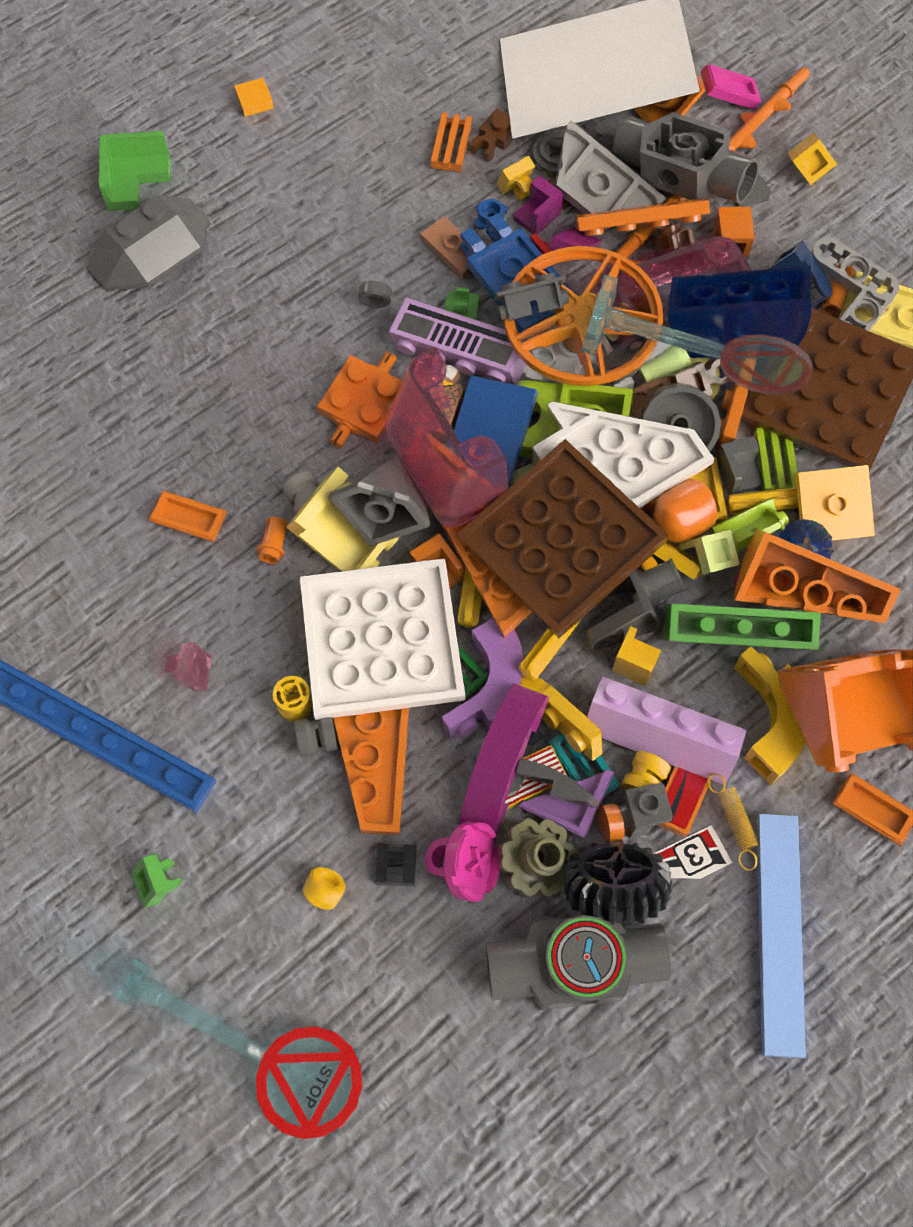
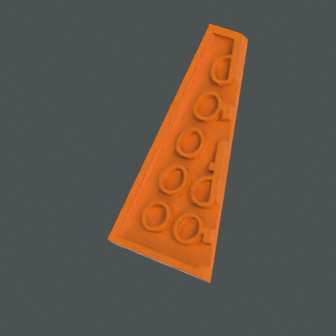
M410 708L333 718L362 834L400 836Z

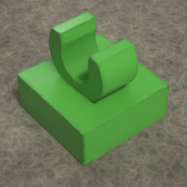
M456 287V292L447 291L444 310L477 320L480 295L470 294V289Z
M157 854L141 858L131 872L144 908L159 904L167 893L175 891L182 883L181 878L174 880L166 879L164 872L169 871L175 864L172 859H165L160 862Z

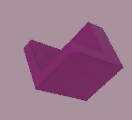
M538 176L530 184L529 201L514 213V221L530 233L538 235L561 214L563 192L541 176Z

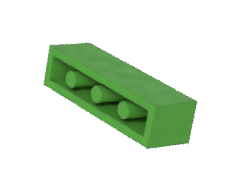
M665 604L662 641L819 650L821 613Z

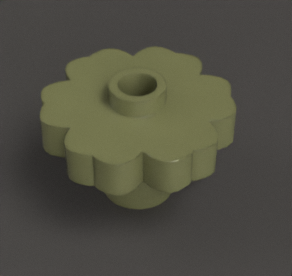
M528 818L507 830L508 842L500 844L497 849L499 857L497 866L500 871L509 874L507 885L510 889L517 891L523 897L533 896L537 893L544 898L553 896L557 891L564 889L566 863H569L570 855L576 853V848L574 845L565 842L567 832L563 827L556 825L550 819L537 823L535 820Z

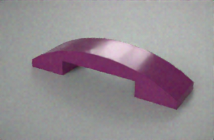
M514 683L512 684L493 719L479 752L466 791L459 825L467 821L486 823L495 831L497 836L508 808V804L505 801L517 772L519 758L522 759L532 731L536 732L549 696Z

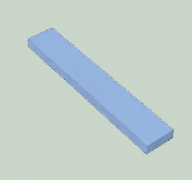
M759 814L757 816V843H759L757 849L762 1056L803 1059L806 1058L798 816Z

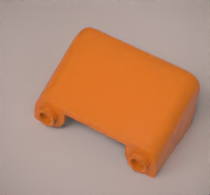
M913 649L868 651L778 670L781 691L816 765L824 766L825 772L849 770V764L856 761V754L895 744L908 745V750L913 751Z

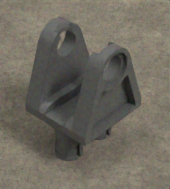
M672 558L642 573L640 569H636L606 596L608 597L629 589L632 593H635L632 597L634 603L591 627L586 632L591 649H602L623 642L630 626L637 628L635 637L663 628V624L655 609L658 606L657 602L687 590Z

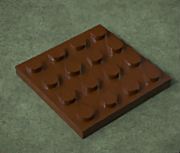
M796 302L779 338L797 345L808 354L813 364L812 374L804 383L790 388L770 389L755 386L743 409L740 420L757 428L761 427L769 433H775L778 437L791 440L799 446L848 467L868 465L870 471L913 380V349ZM776 343L774 348H788L779 343ZM790 352L771 353L762 373L775 381ZM797 355L782 383L795 380L802 374L804 364L799 355ZM778 356L784 357L783 361L775 358H778ZM778 360L781 362V365H773L771 361ZM759 377L757 380L759 382L768 383L761 377Z
M566 439L457 533L459 540L558 639L668 541V534Z

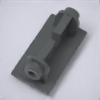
M549 273L534 278L535 283L522 286L521 282L517 281L501 286V292H497L494 298L495 302L503 301V305L498 306L501 320L507 318L508 321L531 316L533 313L530 302L536 301L538 313L563 308V304L569 303L567 290H560L559 286H562L566 277L555 278V273Z

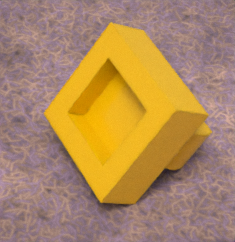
M527 156L502 170L496 183L502 194L513 189L520 201L530 196V184L532 182L530 176L535 168L530 157Z

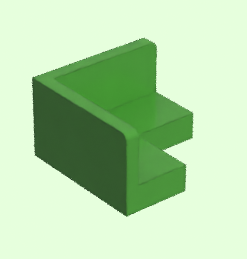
M163 131L100 135L99 188L108 211L131 210L140 207L141 183L171 181V156Z

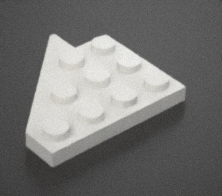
M550 402L547 405L548 410L561 430L533 446V451L540 461L566 439L639 508L675 485L682 483L712 465L714 462V458L695 430L557 402Z

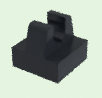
M378 843L376 885L415 887L417 845Z

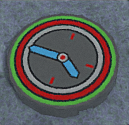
M581 915L567 919L554 930L547 943L545 965L548 976L560 992L574 999L590 1002L605 998L620 985L627 972L628 952L624 938L612 924L600 917Z

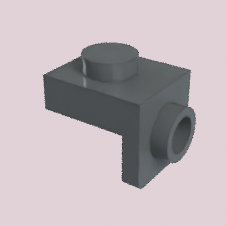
M663 783L625 790L620 800V805H618L623 817L624 828H627L630 838L643 836L650 826L670 822L673 818Z

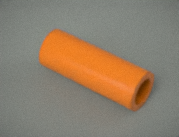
M852 265L846 267V274L853 278L855 268ZM831 280L832 296L824 300L821 310L825 314L836 317L842 311L849 290L836 281Z

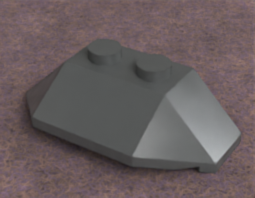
M157 195L104 230L86 267L87 271L106 292L115 291L116 288L133 289L149 287L202 251L207 228L210 224L209 218L191 199Z

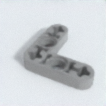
M832 237L820 238L815 242L811 253L826 276L858 295L840 320L870 332L897 295L899 290L897 278ZM827 250L832 252L831 256L826 257V259L821 257V253H825ZM843 258L844 260L840 268L835 267L840 259ZM851 265L857 266L862 270L863 276L851 278L846 274L845 268ZM870 275L873 278L869 282L868 286H865L864 284L868 276ZM882 285L888 288L882 294L877 292V289ZM857 308H866L871 312L872 319L861 321L855 316L854 311Z

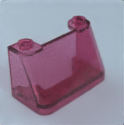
M433 347L416 356L410 363L387 414L385 427L390 441L437 520L447 527H456L474 519L508 489L506 458L498 445L488 437L477 436L463 443L457 438L441 412L443 408L450 407V400L444 391L443 380L446 377V365L437 348Z

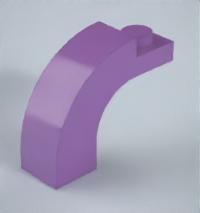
M493 618L472 630L471 638L472 646L488 669L489 678L484 688L477 695L442 716V729L450 740L457 735L462 738L471 734L478 728V722L480 721L489 730L512 684L520 685L522 672L519 670V664L523 661L520 640L515 630L504 638Z

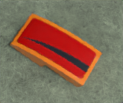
M675 766L665 787L673 818L670 822L657 825L686 838L709 787L708 779Z

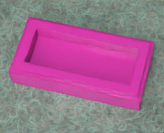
M706 64L700 71L708 96L754 110L761 103L754 78L710 64Z

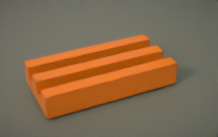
M442 112L431 157V168L462 172L472 128V116H466V119L463 120L460 119L458 114H454L453 118H448V113ZM447 127H451L444 160L442 162L439 161L442 151ZM458 128H461L463 132L456 163H450Z

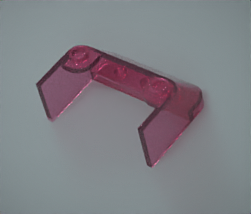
M722 236L694 237L695 243L684 244L676 249L656 250L629 259L649 276L655 287L715 267L726 288L731 292V297L743 317L749 316L760 285L738 245L732 239ZM613 266L606 267L596 284L595 290L598 296ZM620 270L605 306L635 311L631 300L641 297L644 292L630 276ZM633 333L632 336H630V335H619V336H620L622 342L625 343V342L628 341L630 338H632L633 336H635L637 333Z

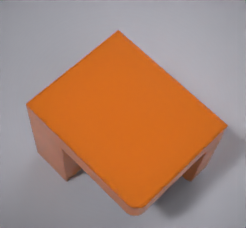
M719 207L713 226L714 238H720L722 243H740L742 258L749 257L755 239L751 207Z
M437 534L409 552L410 563L445 559L449 589L463 581L464 566L440 534Z

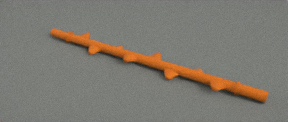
M801 67L786 83H782L779 86V90L757 112L742 113L740 115L744 125L730 138V150L735 151L738 147L754 149L757 144L751 134L774 111H788L791 108V104L787 99L791 98L794 91L810 76V71L806 67ZM673 194L665 203L685 201L686 198ZM680 217V218H673V219H671V220L682 221L681 217ZM649 222L636 223L638 230L632 232L629 235V239L615 253L628 258L637 248H641L644 245V241L658 227H649Z

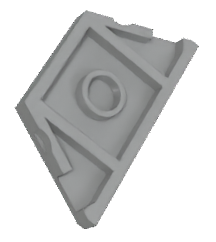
M573 121L568 123L564 133L554 187L563 192V198L581 213L589 214L656 205L664 202L665 196Z

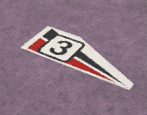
M712 825L653 853L662 855L663 861L669 864L671 878L701 879L732 863Z

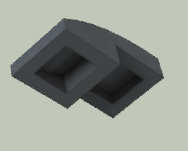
M519 758L516 774L529 781L552 784L550 796L559 802L597 808L598 800L568 776L546 765Z

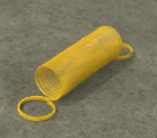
M717 773L712 774L708 778V786L712 792L718 794L731 790L718 795L719 799H722L720 802L724 801L721 804L726 803L722 806L736 802L723 807V809L738 804L725 809L724 811H727L725 814L737 810L725 816L739 812L727 817L730 818L738 815L728 819L730 821L728 823L740 820L730 824L731 826L742 822L730 828L741 825L732 829L741 828L732 833L743 830L733 834H740L734 838L739 836L742 837L738 839L744 838L737 841V843L741 842L737 845L743 844L739 846L743 847L739 850L745 849L740 851L739 864L745 870H753L757 866V857L754 852L748 849L759 845V843L756 841L757 838L754 839L756 837L754 836L755 833L752 831L753 829H750L752 826H750V821L747 819L748 816L744 812V807H742L743 804L739 800L738 792L735 790L736 788L724 790L725 780L723 776ZM713 775H719L723 780L724 785L720 792H715L710 786V778ZM744 851L751 852L755 857V866L752 869L745 868L741 863L740 857Z

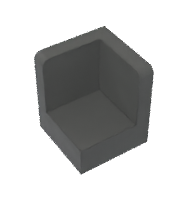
M755 436L721 444L717 455V463L729 495L756 490L762 486L761 477L754 463L759 449Z

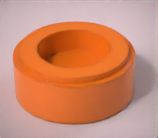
M614 803L599 806L598 822L604 842L606 843L607 840L611 843L621 842L624 838V822L619 807Z

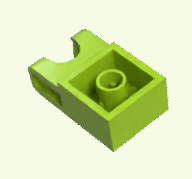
M520 380L515 384L537 390L538 396L533 410L540 414L538 422L527 429L520 453L521 457L532 458L533 446L561 430L548 410L547 404L550 402L627 417L632 415L633 389L602 385L577 386L532 380Z

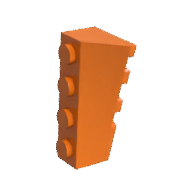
M756 529L741 561L733 600L886 623L901 589Z

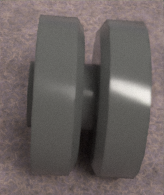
M672 383L660 387L648 397L641 410L640 419L674 426L676 419L684 418V422L687 424L684 428L695 430L708 451L712 450L719 438L721 420L717 406L705 392L691 384Z

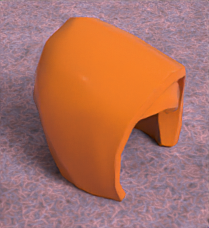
M687 479L657 497L652 515L653 521L668 534V541L685 543L699 538L715 525L717 509L711 491L703 482Z

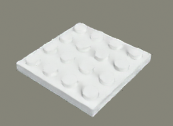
M445 559L300 577L315 720L465 700Z

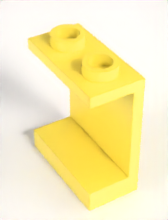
M337 467L326 476L286 528L339 572L378 567L380 562L376 558L383 549L386 552L389 551L398 541L399 537L371 547L329 499L330 492L342 485L349 477V475Z

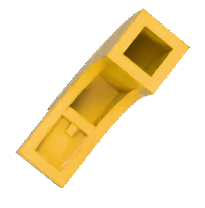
M751 646L740 655L734 669L763 697L769 708L771 721L768 733L750 748L744 758L772 785L797 759L806 742L781 691L778 672L774 669L772 661L765 654L758 653ZM787 664L783 669L790 668L791 666Z

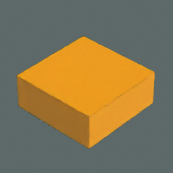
M264 78L234 86L237 99L245 117L274 109L273 101Z

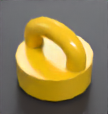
M318 867L311 870L303 886V895L313 906L322 910H330L340 901L345 892L346 885L343 878L337 872L329 868Z

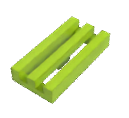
M761 427L756 428L754 436L759 446L757 458L762 480V491L796 487L795 473H798L793 441L778 437L775 433L764 431ZM779 439H782L789 485L785 484ZM765 440H770L777 485L771 484Z

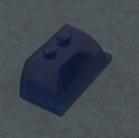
M811 266L672 277L668 305V322L677 340V345L684 346L689 358H721L722 349L728 342L744 335L762 334L778 337L798 346L807 333L812 315ZM757 340L744 342L737 345L734 349L788 347L775 342ZM736 353V354H738V355L763 356V355H766V354H768V353Z

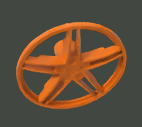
M589 246L566 247L550 251L527 264L517 274L513 282L520 281L522 286H525L526 283L533 284L535 283V275L548 274L543 269L560 262L591 260L602 263L581 296L576 295L563 284L559 286L560 290H567L569 303L563 304L561 309L553 310L557 313L556 315L519 334L517 333L514 320L508 321L507 318L504 319L506 335L512 348L531 369L557 382L577 386H591L623 378L639 368L649 358L660 337L663 324V307L657 288L638 265L618 253ZM607 265H611L613 267L599 296L591 293ZM620 270L630 276L643 290L649 302L651 314L605 306ZM556 325H557V327H558V328L552 329V330H550V331L544 332V331H546V330H548V329H550V328H552V327H554V326H556ZM633 333L649 334L642 349L630 361L614 370L605 372L600 339L601 334L630 336ZM535 335V337L522 343V340ZM563 341L567 350L578 354L585 375L570 374L551 368L539 361L529 351L540 346L545 348ZM593 348L595 349L599 374L593 373L588 353Z

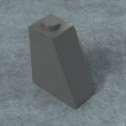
M399 455L369 465L329 494V499L370 547L427 528L430 524L420 486L412 471Z

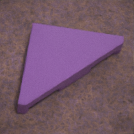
M605 770L603 773L587 779L575 781L598 800L597 808L559 802L550 796L551 791L533 799L521 801L519 807L544 820L550 819L565 830L585 838L614 773L610 770Z

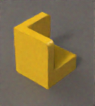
M814 132L788 152L791 160L810 185L837 165Z
M630 626L616 656L612 672L646 686L662 650L635 639L637 628Z

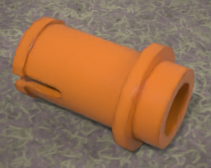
M273 516L270 519L267 518L262 543L257 545L256 549L260 561L267 564H277L284 557L285 551L282 547L288 529L286 526L289 524L285 519Z

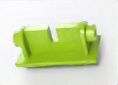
M769 498L711 527L713 534L731 530L736 552L738 553L741 549L749 546L756 529L769 534L785 529V525L789 523V519L784 511H776L773 498Z

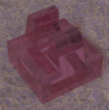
M195 643L181 644L180 654L167 656L164 671L175 672L174 678L193 691L207 690L212 656Z

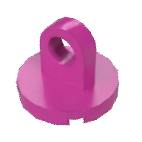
M467 821L459 825L450 838H439L429 846L425 855L427 870L431 874L446 880L450 892L457 899L476 902L483 900L482 896L493 890L500 874L497 866L499 858L497 853L498 847H495L493 838L497 839L495 831L488 824ZM445 853L444 867L441 868L440 859Z

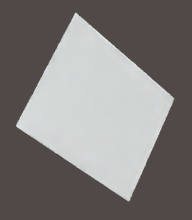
M645 0L500 39L512 139L565 126L570 121L577 123L700 92L679 0Z

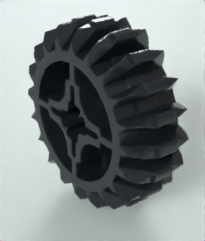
M607 840L602 845L592 843L590 848H579L578 853L570 855V861L566 863V870L564 871V893H566V900L571 902V908L581 911V915L600 917L612 925L615 923H625L629 926L632 921L645 923L647 917L657 918L659 911L666 910L667 902L672 893L671 872L669 871V864L663 861V856L653 854L652 848H639L638 843L632 845L624 844L623 840L620 843H611Z

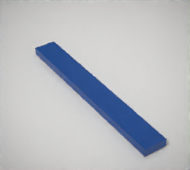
M0 660L1 705L197 814L217 782L214 777Z

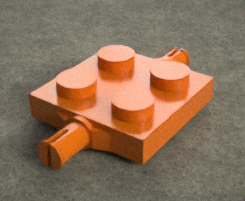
M385 351L377 366L368 364L352 355L349 356L317 406V413L332 420L338 426L329 440L332 446L335 447L336 445V448L341 449L350 434L363 436L375 443L382 436L390 423L388 407L407 385V383L389 373L391 367L397 361V357L393 353L390 356V352Z

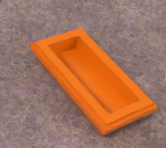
M162 491L149 517V521L214 542L227 511Z
M853 773L849 774L832 803L899 846L903 844L913 826L912 809Z

